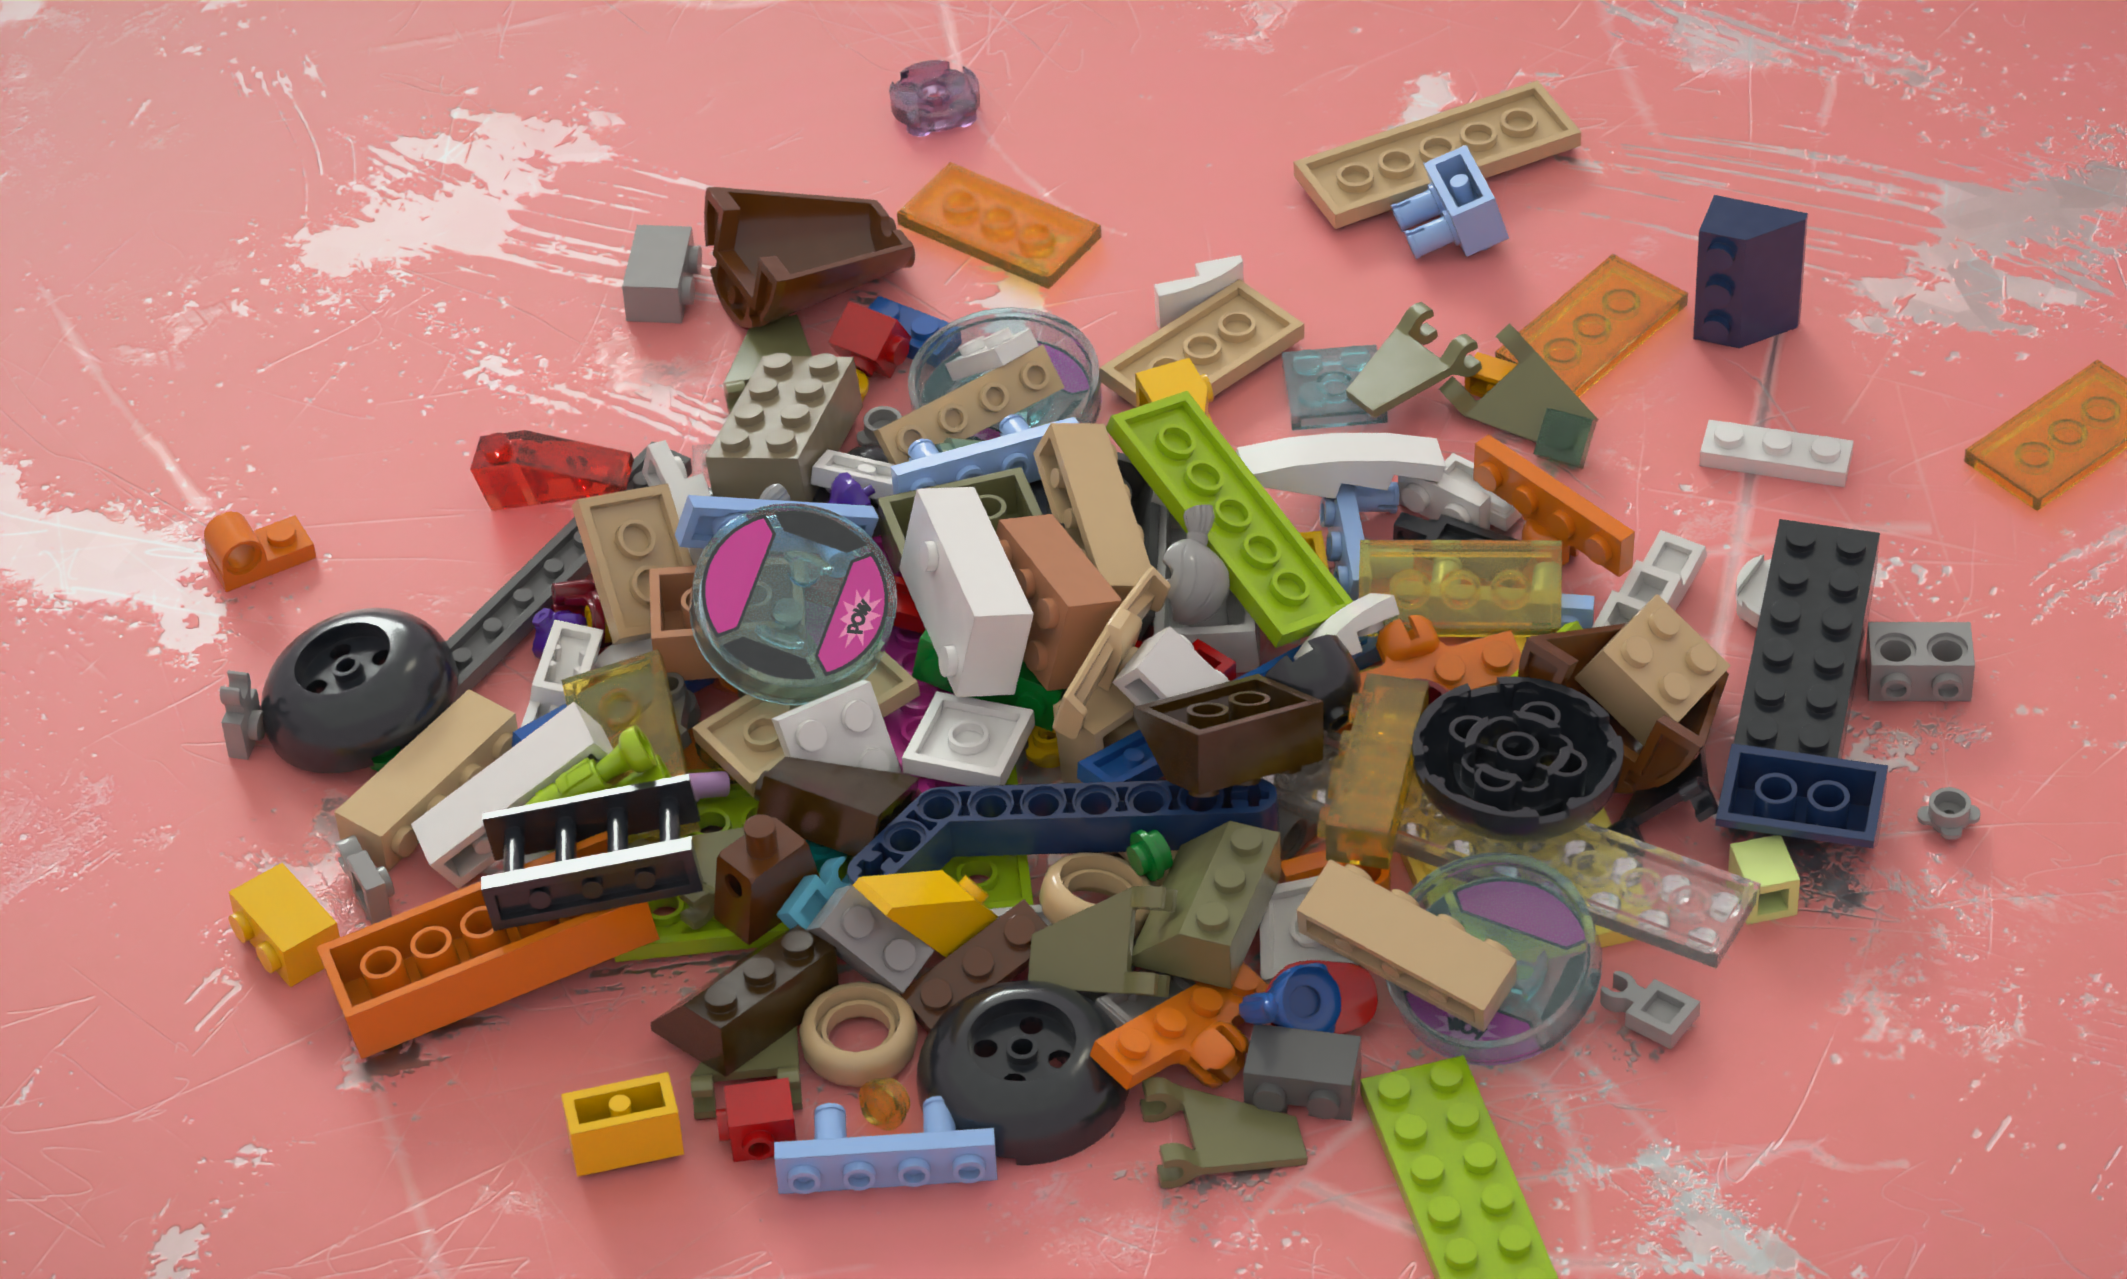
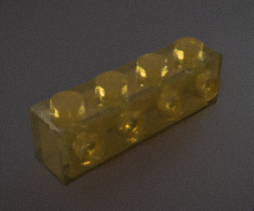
M1367 673L1362 693H1353L1349 711V723L1353 724L1352 730H1343L1339 745V761H1343L1341 769L1333 768L1331 771L1328 787V798L1332 799L1331 806H1322L1318 820L1317 835L1319 838H1326L1327 861L1331 859L1335 862L1389 869L1414 775L1412 762L1414 730L1416 731L1421 714L1429 706V681Z

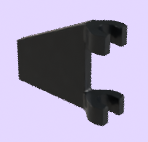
M1705 745L1693 763L1668 783L1657 788L1653 787L1635 791L1620 820L1607 827L1608 835L1613 843L1618 840L1620 841L1629 863L1648 852L1639 826L1679 802L1690 800L1695 809V817L1699 822L1717 813L1718 804L1708 781Z

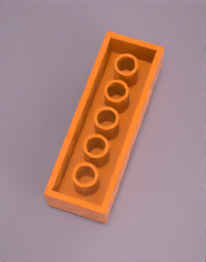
M607 831L577 842V858L607 853ZM555 852L525 863V868L555 863ZM480 881L317 946V950L361 1059H364L659 940V936L648 902L494 931L481 891Z

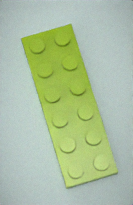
M1188 391L1110 417L1106 426L1107 432L1186 533H1188L1183 517L1184 512L1196 505L1213 506L1215 518L1212 528L1208 533V543L1206 546L1224 562L1229 571V589L1275 648L1310 636L1329 617L1353 602Z
M1461 1055L1360 1079L1361 1096L1434 1278L1559 1279L1465 1056Z

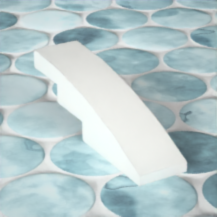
M1329 433L1288 437L1238 447L1236 450L1238 456L1264 488L1336 499L1341 483L1388 491L1394 475L1440 482L1446 468L1437 438L1393 433Z
M1660 530L1644 561L1636 560L1619 592L1612 590L1592 628L1627 623L1656 594L1675 611L1707 558L1706 547Z
M554 620L531 686L530 702L521 727L589 691L604 630Z

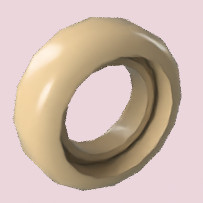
M1080 852L1062 857L1047 869L1042 882L1039 901L1044 916L1051 924H1054L1095 905L1073 895L1072 892L1093 891L1112 897L1133 886H1152V883L1145 874L1142 876L1137 875L1130 863L1121 858L1102 853ZM1138 909L1136 911L1134 939L1140 935L1151 910Z
M860 981L837 985L820 994L805 1010L799 1031L805 1061L816 1074L837 1085L851 1087L880 1084L900 1073L913 1058L918 1039L914 1013L906 1000L899 993L881 984ZM857 1017L874 1018L883 1022L889 1029L888 1036L881 1045L859 1052L844 1051L834 1046L828 1039L830 1031L838 1023Z

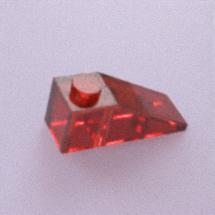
M528 430L480 436L470 470L491 511L626 491L634 458L632 453Z

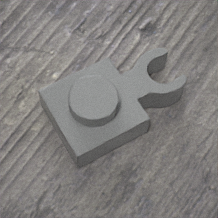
M228 670L229 687H220V700L226 708V713L221 723L228 756L230 758L248 760L256 741H261L266 733L263 725V711L260 707L257 689L251 688L249 673Z
M355 835L335 842V846L341 854V857L338 858L339 864L351 880L353 893L371 924L392 917L388 897L394 895L395 891L384 866L376 868L367 851L362 850Z
M1615 971L1613 973V988L1621 992H1614L1604 986L1601 987L1600 1003L1604 1008L1613 1012H1626L1625 1027L1669 1049L1673 1048L1700 1016V1001L1656 979L1645 989L1639 986L1631 975L1622 971Z

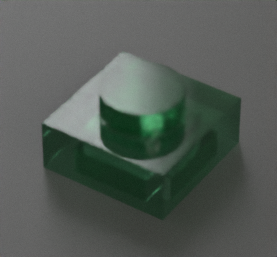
M1547 408L1533 454L1541 459L1583 469L1596 422L1590 418Z

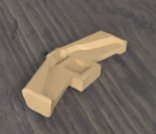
M1154 567L1146 570L1121 605L1115 610L1063 695L1053 722V729L1070 739L1078 737L1088 714L1085 705L1097 686L1107 691L1111 689L1114 679L1138 650L1135 644L1142 629V619L1150 609L1158 612L1164 606L1171 585Z

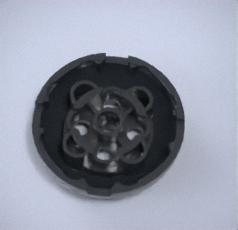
M364 608L334 615L301 633L281 652L271 667L265 680L261 697V710L263 711V725L266 735L276 753L283 760L306 771L343 773L374 766L371 758L397 746H400L401 750H403L450 707L458 686V667L445 639L435 628L415 615L390 608Z
M1497 677L1496 685L1471 690L1467 683L1446 692L1432 702L1416 723L1412 738V762L1420 788L1429 802L1445 818L1469 832L1486 838L1509 842H1532L1547 840L1569 833L1590 821L1603 809L1613 795L1621 776L1624 756L1622 737L1617 736L1609 724L1610 715L1586 695L1562 684L1529 677Z
M1019 980L994 984L977 990L959 1000L942 1014L924 1041L917 1064V1091L921 1109L923 1111V1103L926 1099L941 1096L951 1113L956 1130L994 1128L996 1156L1016 1158L1017 1165L1044 1164L1070 1157L1103 1138L1115 1126L1125 1111V1101L1130 1089L1126 1090L1090 1056L1095 1040L1115 1030L1117 1026L1093 1000L1075 990L1055 983ZM1056 1058L1063 1066L1055 1068L1049 1063Z

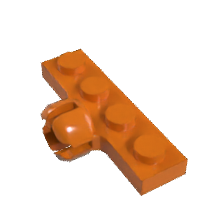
M1488 434L1475 443L1473 480L1478 482L1485 490L1491 491L1515 507L1522 514L1524 525L1521 541L1532 546V559L1535 558L1537 565L1551 564L1556 567H1562L1569 562V555L1576 557L1580 551L1588 556L1592 562L1603 566L1617 577L1622 576L1633 567L1635 531Z
M1422 615L1408 616L1412 629L1408 632L1400 618L1387 624L1380 630L1375 645L1383 665L1360 672L1362 684L1357 702L1350 710L1352 717L1345 726L1335 731L1336 736L1376 726V710L1381 698L1399 682L1413 678L1428 679L1445 686L1450 691L1467 683L1471 690L1496 685L1497 677H1511L1519 669L1521 652L1512 631L1501 632L1456 646H1446L1439 640L1432 621Z
M1243 962L1231 989L1198 982L1095 1040L1090 1056L1126 1090L1173 1064L1186 1066L1189 1073L1203 1086L1217 1089L1224 1084L1223 1082L1228 1083L1245 1065V1053H1248L1250 1042L1236 1028L1245 1022L1239 1014V1004L1242 1003L1243 997L1249 994L1265 992L1268 984Z

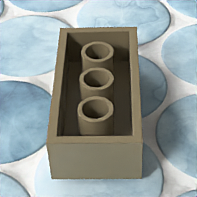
M775 353L763 356L705 456L713 496L759 499L768 486L779 483L787 490L791 498L790 501L812 502L820 487L811 484L812 466L827 449L839 452L863 407L854 357H836L829 353L816 356H790L786 353Z

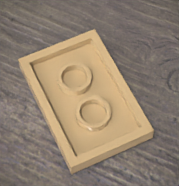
M668 483L577 499L571 507L613 645L650 639L649 569L693 566L688 548L680 547L675 537L679 517Z

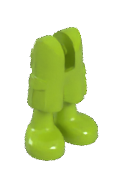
M633 725L620 734L618 745L599 762H596L593 758L590 760L585 758L566 772H563L555 780V783H551L544 789L537 791L535 796L525 805L670 778L672 776L658 754L655 755L652 745L644 732L637 725ZM626 771H634L613 786L607 783Z

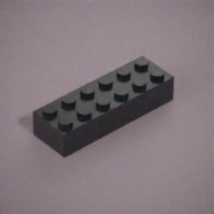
M1779 519L1734 744L1842 759L1877 574L1880 533Z

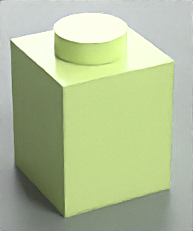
M1773 835L1763 838H1752L1730 844L1728 881L1746 925L1797 915L1800 878L1782 836Z

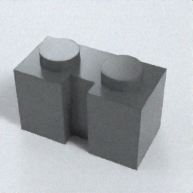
M1254 1024L1243 1071L1244 1103L1254 1105L1258 1109L1287 1113L1289 1105L1307 1107L1308 1116L1320 1119L1352 1121L1362 1072L1361 1036Z

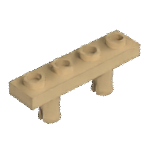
M1040 345L1008 364L966 383L873 431L888 462L897 465L909 461L908 458L911 457L908 455V449L914 441L926 438L935 445L943 443L946 438L967 439L1002 421L1006 416L1015 414L1065 387L1044 345Z

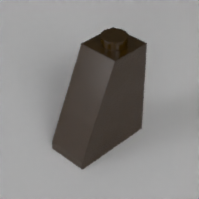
M785 756L772 769L764 771L760 775L755 787L754 799L759 801L757 815L762 814L771 818H777L803 839L855 857L915 800L919 778L902 773Z

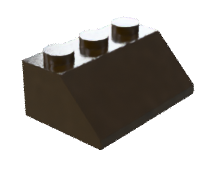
M1259 674L1134 707V718L1166 781L1188 790V794L1194 797H1213L1218 795L1220 789L1234 785H1256L1261 782L1262 777L1277 773L1295 774L1302 770V766L1323 761V701Z
M797 925L759 946L650 1023L651 1031L727 1077L793 1028L800 1025L804 1012L820 994L839 985L836 947Z

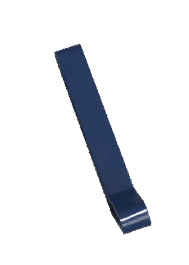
M1261 779V782L1256 785H1234L1220 789L1218 795L1207 798L1191 796L1188 794V790L1166 780L931 788L922 792L851 860L847 870L849 885L853 886L859 877L941 870L953 857L1126 852L1127 847L1130 846L1131 834L1138 830L1149 832L1155 829L1159 831L1166 840L1170 851L1179 850L1180 845L1228 821L1280 832L1278 794L1276 787L1265 779Z

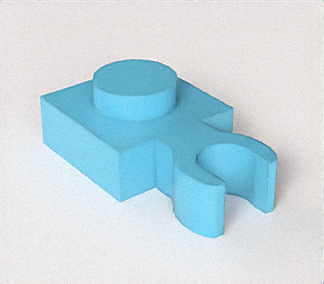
M844 856L825 861L820 870V878L816 874L803 877L776 914L789 929L797 925L807 929L837 888L849 886L848 874H846L842 881L838 875L839 867L846 860Z

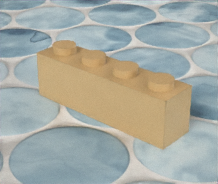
M1050 423L1033 455L1051 512L1059 523L1065 524L1067 533L1123 602L1146 570L1153 566L1150 564L1144 546L1143 530L1137 524L1131 506L1129 487L1124 484L1118 466L1116 447L1110 442L1105 424Z
M468 689L334 812L340 840L355 835L362 850L367 851L374 865L377 867L384 866L387 872H389L401 859L409 856L419 844L411 823L513 748V732L518 729L515 713Z
M1330 859L1297 908L1298 932L1482 1032L1486 1030L1517 981V959L1513 957L1512 953L1504 945L1492 939L1482 941L1467 933L1464 926L1456 919L1445 914L1435 916L1420 908L1418 902L1404 891L1399 889L1389 891L1377 885L1368 873L1355 865L1347 864L1344 867Z

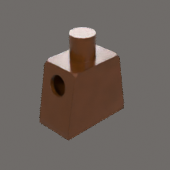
M762 814L748 818L744 823V835L723 849L717 857L714 918L748 945H751L779 925L782 921L776 914L803 877L816 874L820 878L808 843L777 818H771Z

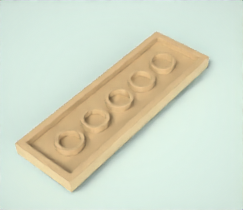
M1537 80L1294 161V177L1331 225L1337 229L1392 210L1391 204H1397L1429 190L1427 185L1431 183L1423 163L1464 145H1467L1485 179L1580 147L1581 131Z

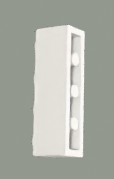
M572 702L411 823L429 865L459 889L493 864L495 860L483 824L482 813L524 806L535 796L537 791L544 789L551 783H555V780L563 772H566L585 758L589 760L593 758L596 762H599L613 750L602 726L579 705Z

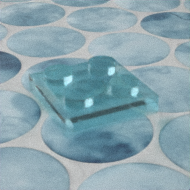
M1376 344L1282 352V370L1292 431L1388 423V411L1373 418L1348 399L1346 389L1378 351Z

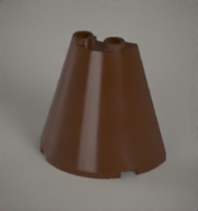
M706 187L704 205L705 245L714 246L712 255L717 261L716 267H712L710 273L723 308L729 317L741 327L754 328L764 326L899 269L910 268L914 265L915 249L913 243L901 230L896 229L895 221L877 200Z
M1626 623L1536 635L1527 638L1519 662L1518 677L1547 680L1572 688L1595 701L1610 715L1609 724L1617 736L1622 737L1624 748L1622 772L1614 793H1634L1638 790L1662 786L1680 775L1697 758L1705 745L1729 676L1727 671L1679 722L1666 715L1659 718L1643 746L1574 679Z

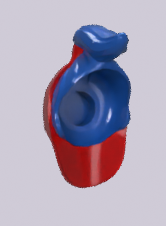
M1321 960L1299 961L1288 964L1280 970L1271 980L1265 992L1249 994L1243 997L1242 1003L1239 1004V1014L1245 1022L1255 1025L1270 1023L1272 1026L1345 1034L1363 1027L1373 1018L1378 1004L1377 987L1371 974L1359 965Z

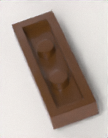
M1023 899L909 985L904 993H900V995L912 1007L915 1019L929 1033L941 1015L962 998L982 988L1009 982L1028 968L1032 934L1048 926L1027 901Z

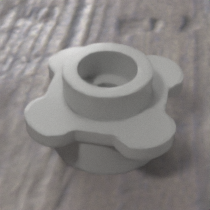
M879 406L869 410L863 419L864 430L857 433L858 444L861 446L872 445L881 447L873 431L903 417L901 413L889 406Z
M1945 787L1931 794L1929 806H1923L1918 809L1917 819L1923 825L1933 826L1943 838L1955 840L1962 836V830L1966 826L1975 824L1980 820V810L1977 806L1971 805L1969 796L1962 790Z

